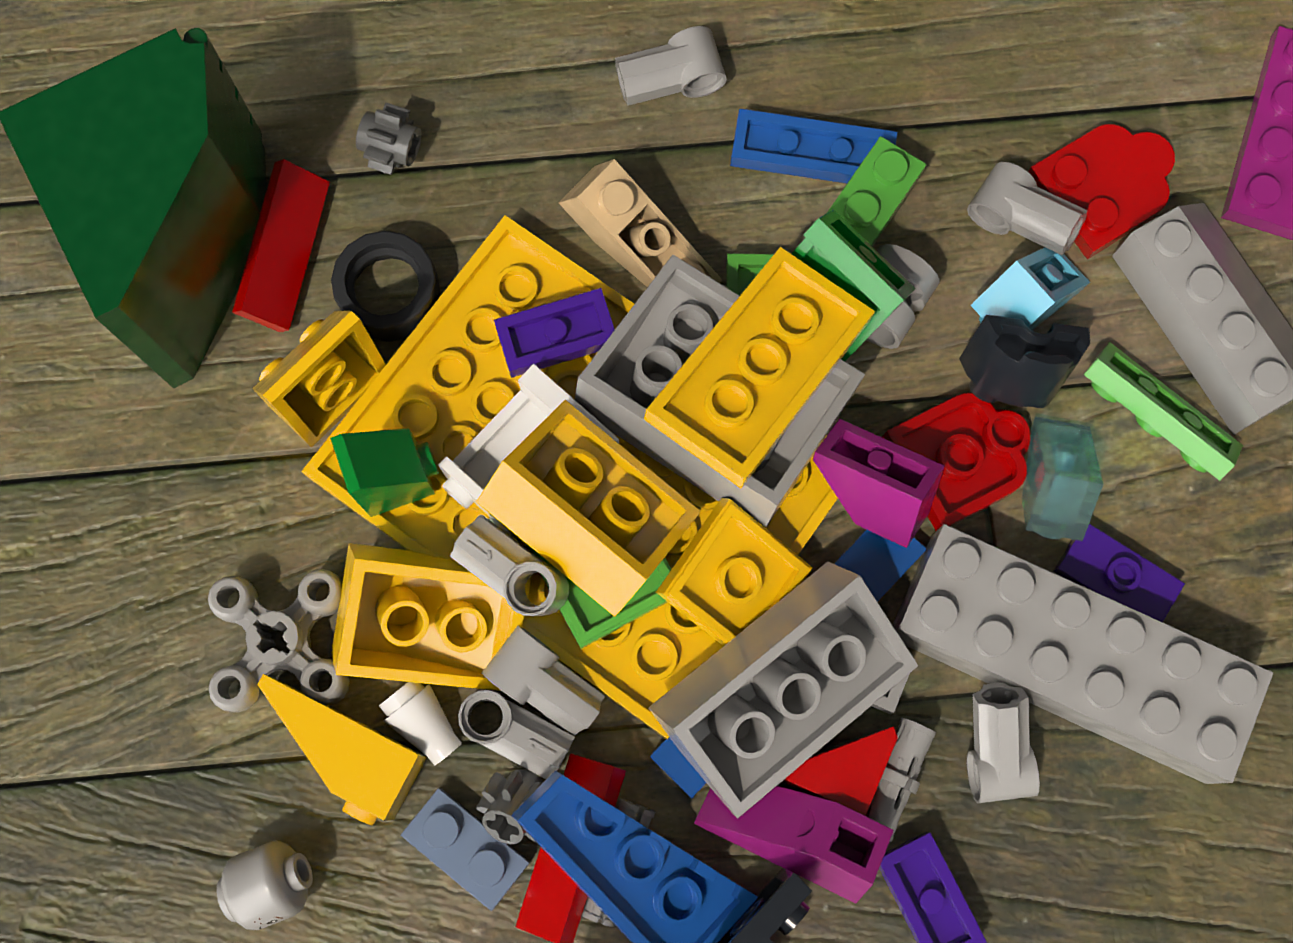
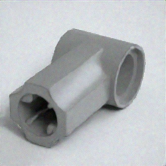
M695 26L681 30L673 35L667 45L615 58L619 85L627 106L682 92L688 98L704 97L719 90L727 81L712 31L705 26Z
M999 162L994 166L967 208L971 219L986 231L999 235L1012 231L1060 255L1069 251L1087 215V210L1037 187L1036 181L1026 170L1009 162Z
M479 515L470 525L466 526L454 543V549L450 557L504 597L513 611L523 616H544L555 613L564 606L569 596L567 577L552 564L543 561L484 515ZM537 572L541 573L549 584V594L546 600L538 606L532 604L525 593V585L528 578Z
M517 625L482 671V674L509 697L522 705L527 701L547 718L574 736L581 730L587 729L600 713L601 702L605 696L558 661L560 657L548 646Z
M1003 682L983 685L979 692L973 693L974 750L968 751L966 763L973 798L976 803L1038 796L1040 787L1039 771L1029 741V697L1022 687L1009 686Z
M490 690L477 691L469 695L461 704L458 713L459 726L463 734L471 741L485 746L545 780L554 771L559 769L575 738L574 735L503 698L499 693ZM481 702H494L502 710L503 720L501 726L492 734H478L470 724L471 712Z

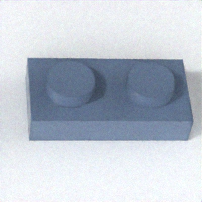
M438 788L400 835L490 911L496 908L531 863L510 844L494 839L485 830L482 821L442 788Z

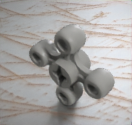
M324 569L311 571L300 582L298 597L294 603L280 611H271L264 608L259 602L255 587L241 577L227 576L213 584L208 595L211 611L215 616L226 622L237 623L242 626L246 632L245 640L247 644V652L235 665L222 667L211 678L209 694L215 706L224 711L235 713L248 710L259 697L260 688L257 684L262 675H269L279 670L290 671L295 674L300 681L302 693L323 705L337 704L345 697L349 690V676L336 675L333 660L317 656L311 648L310 631L315 622L322 617L334 615L338 612L343 581L337 574ZM329 585V595L326 599L318 602L316 600V592L321 586ZM239 591V601L235 606L229 608V597L234 592ZM270 628L284 633L282 637L288 643L287 647L291 650L289 653L274 649L276 644L271 639L272 635L268 632ZM325 673H330L332 676L330 688L320 692L318 688L320 677ZM235 680H239L241 685L240 692L236 697L231 698L229 687Z

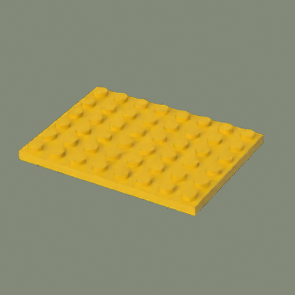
M504 215L301 472L406 550L455 561L450 555L454 549V543L466 526L470 525L479 515H484L486 518H489V516L474 502L468 509H465L445 491L442 485L446 482L447 478L440 469L439 464L445 457L453 461L520 391L518 379L522 375L511 378L494 319L601 288L614 329H616L634 306V303ZM597 352L540 370L575 400L578 377ZM409 428L418 445L425 442L429 443L435 458L439 474L430 477L435 494L370 517L349 494L330 438L344 433ZM615 435L623 448L701 511L665 556L672 569L719 501ZM814 456L766 527L769 532L797 555L802 551L838 500V497L813 461ZM537 572L529 577L531 581L528 592L529 601L536 606L541 605L549 594V589L541 574ZM669 602L583 649H580L560 610L544 616H524L522 626L523 629L554 651L560 657L558 661L667 740L669 738L668 734L651 713L649 707L724 647Z

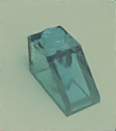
M1035 416L1027 459V475L1022 493L1026 530L1036 532L1050 539L1064 537L1083 541L1103 487L1090 426Z

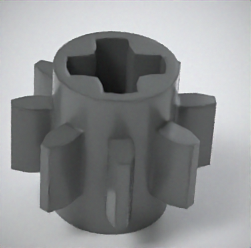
M385 103L383 110L377 109L375 113L367 111L364 114L357 130L356 148L364 152L363 158L369 159V168L392 175L395 167L401 168L402 165L409 167L413 164L420 148L422 132L421 128L413 126L414 120L409 119L410 110Z
M515 770L510 773L507 779L498 772H495L482 791L483 797L476 806L478 811L485 813L482 819L485 830L494 839L505 844H517L523 839L524 835L535 841L511 815L544 781L536 774L527 770Z

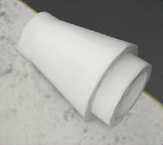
M407 682L379 705L387 716L384 722L425 754L434 766L462 744L454 734L430 684L424 687L422 683Z

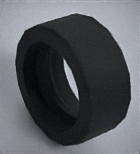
M391 231L364 234L348 244L335 261L331 277L334 300L340 310L352 311L360 318L371 339L387 342L408 338L441 294L436 269L422 245L405 234ZM391 258L402 260L411 265L417 274L419 286L416 296L408 306L396 313L386 315L371 314L361 307L356 299L354 287L357 278L365 268L376 261Z

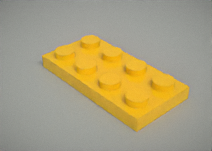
M780 247L646 409L644 420L739 488H742L868 325L875 311Z

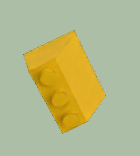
M566 400L502 461L476 501L614 617L645 583L701 512Z

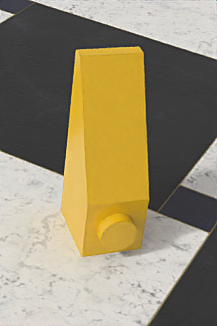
M263 674L257 685L330 792L346 800L341 810L371 826L374 825L377 817L384 821L394 820L427 757L348 715L307 697L300 690Z

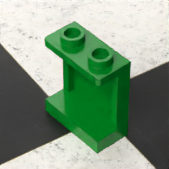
M832 210L814 222L805 232L804 236L806 238L791 254L875 311L868 325L841 358L845 362L916 288L835 210Z

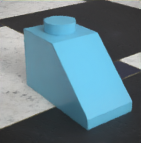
M1045 247L1017 260L971 306L980 315V324L986 315L1023 319L1024 323L1033 330L1083 290L1090 281L1065 254L1060 255Z

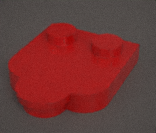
M1105 124L1096 127L1031 166L1028 173L1036 181L1037 187L1087 210L1086 220L1074 242L1086 259H1089L1154 219L1165 207L1170 194L1169 185L1165 178L1174 167L1175 153L1171 144L1159 134L1141 132L1132 135L1121 126Z
M973 393L957 395L887 430L882 438L945 466L927 516L935 531L943 524L951 527L1005 499L1019 489L1026 479L1027 465L1023 455L1027 452L1030 445V429L1026 420L1013 411L995 410L991 403L978 399Z

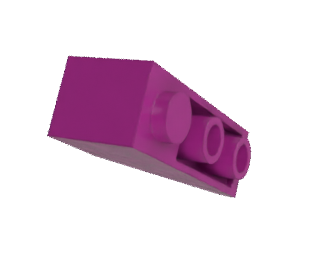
M780 786L774 787L739 818L732 814L710 788L694 824L786 870L794 872L855 904L873 885L894 831L837 802Z

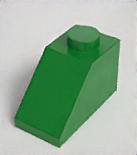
M409 428L344 433L330 438L349 494L370 517L435 494L430 477L439 474L435 458L429 443L425 442L418 445Z

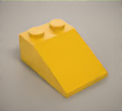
M334 311L325 320L319 319L313 322L301 335L300 344L285 358H277L268 364L259 377L260 382L252 389L312 448L350 411L385 367L386 363L360 318L352 311Z
M349 543L331 651L336 675L501 691L482 674V671L517 625L523 626L524 616L513 611L504 597L457 561L408 550ZM528 578L527 583L525 585V593L527 598L531 581L530 578Z

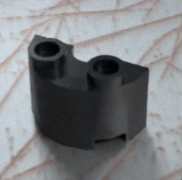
M986 315L959 360L966 375L971 379L970 390L978 399L988 403L998 400L1018 407L1044 408L1055 397L1090 345V330L1088 327L1053 323L1047 334H1040L1031 330L1024 323L1023 319Z

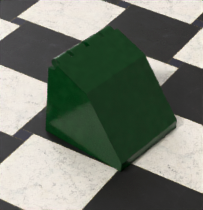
M175 28L0 111V122L94 317L173 389L194 379L239 289L267 191L265 148L262 144L261 130L237 87L234 85L204 30L192 28L185 33L182 40Z

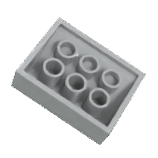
M672 255L578 377L575 401L609 431L717 501H720L721 498L731 499L766 528L814 456L815 451L825 439L865 374L840 360L745 485L739 488L644 420L645 412L649 405L739 297L736 293L675 255Z

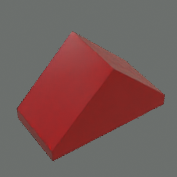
M890 727L811 757L782 782L812 796L837 802L866 816L898 739L895 729Z

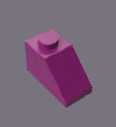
M842 419L838 420L817 448L813 461L856 525L905 548L909 546L930 512L945 467L940 463Z

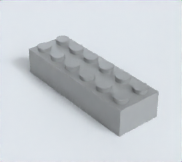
M945 524L930 537L926 546L927 550L923 553L892 625L905 646L985 683L1003 682L1009 686L1022 687L1029 697V703L1202 783H1233L1273 672Z

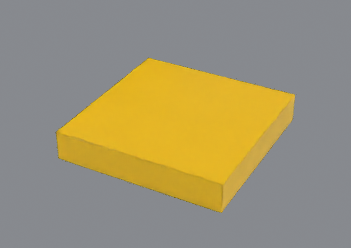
M721 498L656 593L725 646L800 585L812 567L729 498Z

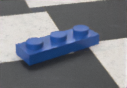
M739 109L730 166L847 184L881 136L896 145L897 132Z

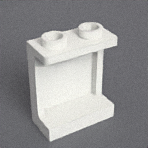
M534 364L518 379L520 391L453 461L445 457L439 464L440 469L447 478L442 487L465 509H468L474 502L489 516L488 519L525 547L526 543L476 502L502 461L564 400L568 401L619 443V439Z

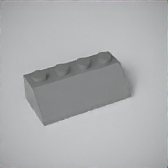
M1204 203L1178 206L1133 231L1112 257L1232 434H1237L1292 402L1293 330Z
M827 562L652 704L649 710L682 755L732 814L739 818L918 667V664L861 576Z

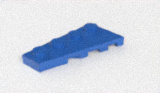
M554 771L511 815L631 943H718L758 898L557 771Z

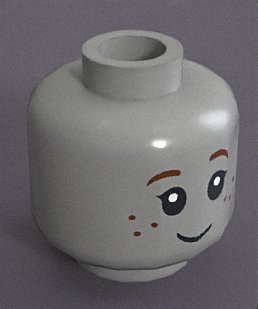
M277 840L269 841L239 853L227 861L222 877L217 883L216 893L220 908L231 922H237L248 930H260L289 919L302 911L308 898V888L312 885L313 881L311 866L303 854L296 853L288 844Z

